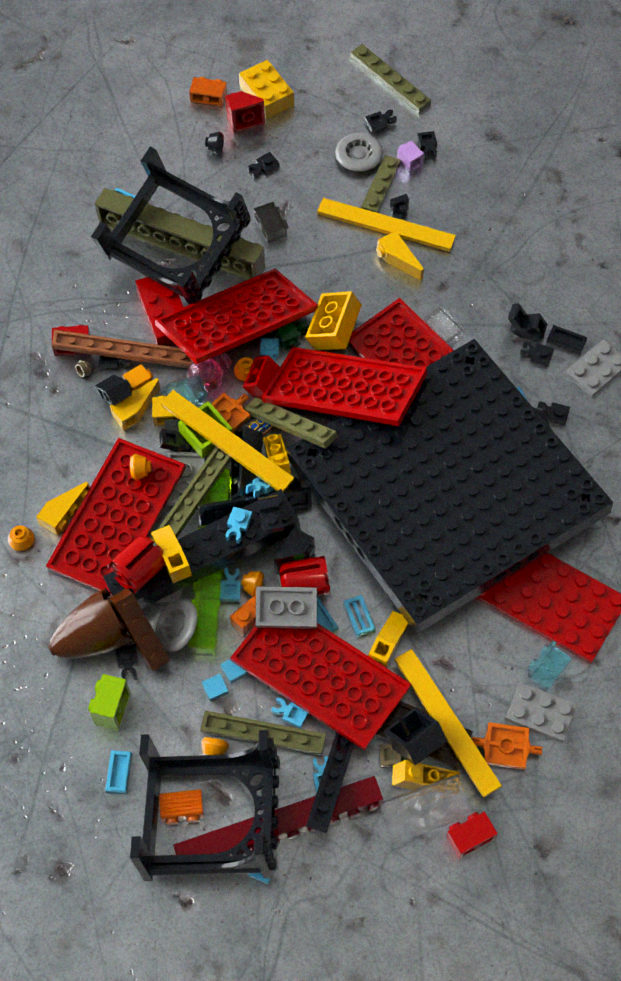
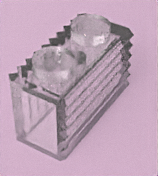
M441 306L424 318V322L450 347L464 338L465 328L463 324L459 321L456 322L452 314Z

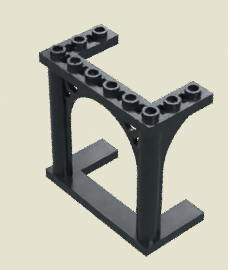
M150 146L141 159L148 178L114 230L111 232L107 224L100 222L91 238L105 258L111 260V258L116 259L184 297L190 305L201 300L203 291L206 287L210 286L213 275L221 269L222 261L230 255L231 247L239 241L241 232L244 227L246 228L249 225L251 217L241 194L236 192L230 201H225L204 192L167 172L157 150ZM158 186L198 206L211 220L213 227L211 245L206 254L190 266L183 268L163 267L121 244ZM227 223L230 225L226 231L217 230L220 224ZM219 236H223L221 237L220 241H217V238ZM200 265H204V267H202L201 271H199V270H198L199 266H200ZM191 270L196 272L197 277H195L194 273Z
M259 730L258 743L243 752L226 755L160 757L150 735L142 734L139 755L148 771L143 838L141 836H132L130 859L144 881H153V876L244 873H262L263 878H273V871L277 868L276 857L273 856V852L277 849V836H274V829H278V817L275 816V808L279 807V798L276 795V788H279V776L276 775V769H280V757L277 756L274 739L270 738L268 730ZM241 773L247 774L246 778H243ZM224 775L238 780L249 790L255 805L254 820L247 835L236 846L216 854L155 856L161 777ZM255 775H263L261 783L255 786L250 785V781ZM258 790H261L262 796H257ZM260 810L263 811V814L261 815L258 814V811ZM257 829H261V830L259 831L260 833H255V831H256ZM250 840H254V852L247 847V843ZM240 849H243L247 856H243V853L237 855Z

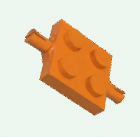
M223 392L211 403L232 427V433L250 419V414L242 407L249 400L245 393L235 400Z
M488 722L487 733L484 738L472 736L474 744L483 747L484 759L488 765L525 770L529 753L542 755L543 749L542 746L530 745V728Z

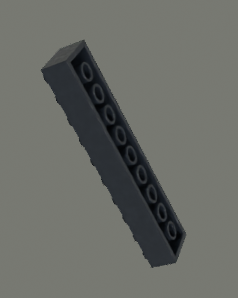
M282 489L265 497L278 495L284 531L264 534L257 500L241 508L252 511L253 516L247 532H240L242 539L239 544L236 543V535H232L229 541L226 540V532L230 529L227 526L230 514L178 539L190 566L192 576L173 583L166 566H164L137 593L134 594V590L129 588L128 590L134 594L141 609L287 537L294 527L301 530L299 518ZM114 571L103 576L112 596L125 589L115 580L116 573Z

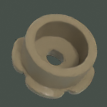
M79 360V363L75 365L79 376H90L92 367L88 361Z

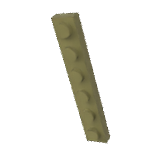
M363 44L350 52V57L418 113L431 105V99Z
M257 397L243 408L251 417L325 449L338 437L337 432L333 429L276 405L263 403Z
M216 446L159 529L170 525L174 535L178 538L198 509V505H201L233 458Z
M206 710L204 712L200 728L202 733L258 743L259 730H268L270 738L274 739V747L322 756L326 738L325 733Z

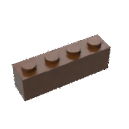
M126 588L109 598L146 665L154 671L169 662L168 655L134 594Z

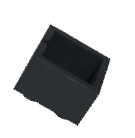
M414 707L401 717L410 734L409 736H407L399 720L384 730L392 749L413 765L423 761L424 758L448 741L439 722L418 707Z

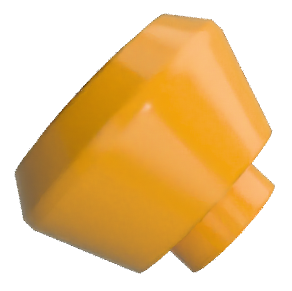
M244 357L236 363L234 374L239 380H246L253 360Z
M134 454L130 458L131 477L134 480H139L148 476V473L151 472V461H148L147 457Z
M22 525L15 526L8 536L9 545L17 551L30 548L35 540L33 531Z
M250 571L247 575H243L241 585L244 586L243 590L252 597L256 594V587L263 586L265 575L262 571Z
M205 737L201 741L203 753L207 755H225L229 748V744L225 740Z

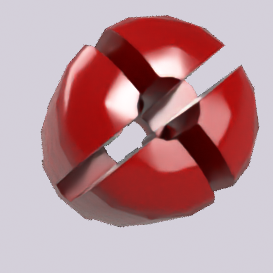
M143 535L136 537L107 565L108 570L112 567L116 573L115 580L125 589H133L134 594L165 566L162 556L163 549L159 545L153 546L155 541Z
M325 556L288 561L281 564L279 569L281 587L317 588V596L331 594Z

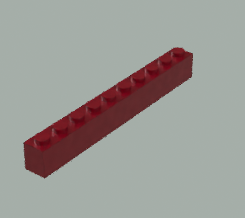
M375 776L341 787L329 826L341 822L340 819L349 817V819L361 815L360 812L366 810L372 812L381 808L383 796ZM316 796L275 810V816L278 817V829H274V836H277V844L285 838L295 839L301 835L300 833L309 831V833L317 831L306 827ZM254 817L173 844L176 855L216 854L227 851L244 839L253 824ZM257 829L255 833H260L261 829ZM250 840L247 843L248 849L254 852V840ZM240 849L237 855L244 853V850Z

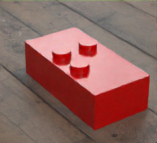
M148 277L135 280L137 293L156 344L163 346L176 345L155 325V319L183 308L179 294Z

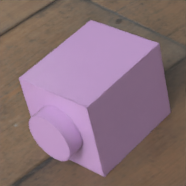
M412 141L402 144L398 148L397 159H401V164L409 173L423 165L424 153Z

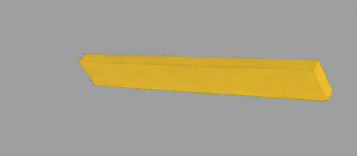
M326 198L322 199L317 210V215L387 235L396 231L402 239L447 252L451 251L456 237L454 234Z
M172 390L161 402L163 408L275 490L282 489L284 492L294 481V477L175 390Z
M410 649L396 657L394 661L406 680L411 683L413 691L428 714L439 722L448 740L447 743L482 797L485 798L502 787L501 783L414 651Z

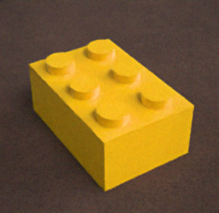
M268 59L239 73L240 88L244 92L264 100L265 120L294 106L293 90Z
M349 291L321 294L318 308L314 312L305 336L315 350L346 349L362 306L354 293Z

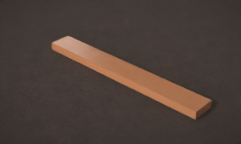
M54 330L52 349L199 369V364L196 365L177 347Z

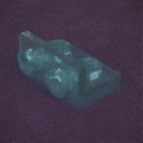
M554 640L550 645L546 643L540 651L541 656L539 659L534 658L528 666V669H530L528 677L547 691L572 659L555 647L556 642Z

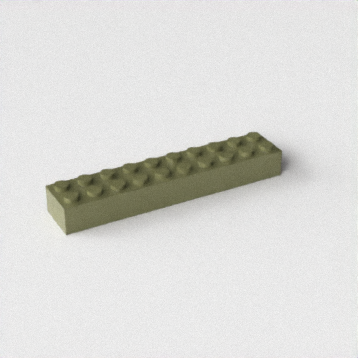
M104 188L95 202L99 223L103 222L110 229L114 230L134 198L120 194L115 190ZM147 203L127 235L198 261L206 254L211 245L213 227ZM219 236L217 238V241H220L221 237L223 236ZM240 237L239 241L231 247L230 255L222 261L220 270L245 280L262 274L265 269L264 247Z

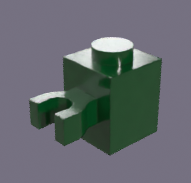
M305 320L296 326L294 322L275 329V335L279 339L283 350L286 351L301 345L300 335H306L309 325Z

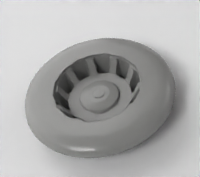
M353 133L339 141L335 155L343 167L360 172L377 166L383 157V149L375 137L365 133Z
M177 599L168 604L161 612L156 624L155 634L165 652L180 650L193 636L197 624V611L194 604L187 599Z

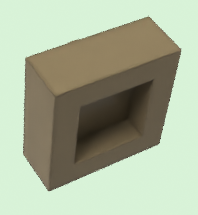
M390 744L379 745L380 767H393V765L401 762V755L393 750Z

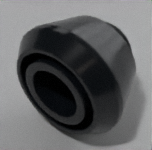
M220 131L209 134V137L205 139V147H208V151L216 155L222 153L224 134Z

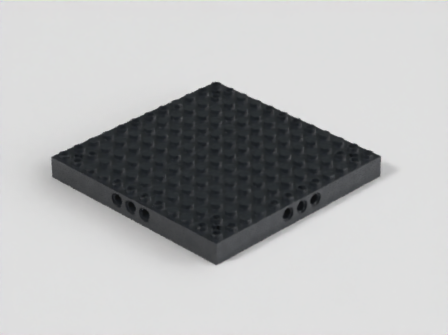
M475 339L426 367L428 374L399 426L341 416L325 425V427L335 430L338 435L326 449L304 439L286 448L288 460L311 489L313 495L416 634L611 513L613 501Z

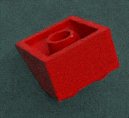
M243 91L225 96L227 119L233 133L265 124L264 100Z

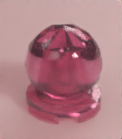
M224 353L197 365L192 361L187 371L189 384L201 393L215 391L221 385L224 373L229 371L232 364L231 359Z

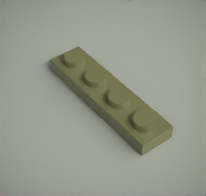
M388 155L384 156L361 205L362 209L379 213L401 165V159Z

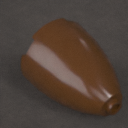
M106 588L80 603L60 623L50 639V645H48L53 656L57 655L59 658L68 659L92 657L108 653L133 642L108 598L111 594Z

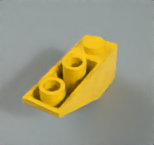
M158 378L146 382L144 386L137 390L131 391L132 395L125 398V400L122 399V402L119 401V404L116 403L115 406L110 405L113 417L123 430L128 429L141 420L152 403V397H156L160 390Z
M271 434L263 437L266 457L291 475L290 463L281 434Z
M84 482L48 501L36 516L39 525L57 536L61 531H64L68 526L69 520L75 515L88 493L89 483Z
M170 525L151 532L156 545L163 549L162 556L172 582L175 583L192 576L188 561Z
M392 611L368 654L369 657L388 668L409 625L402 614Z
M404 760L393 765L392 786L409 790L459 793L460 772L422 763L413 765L408 760Z

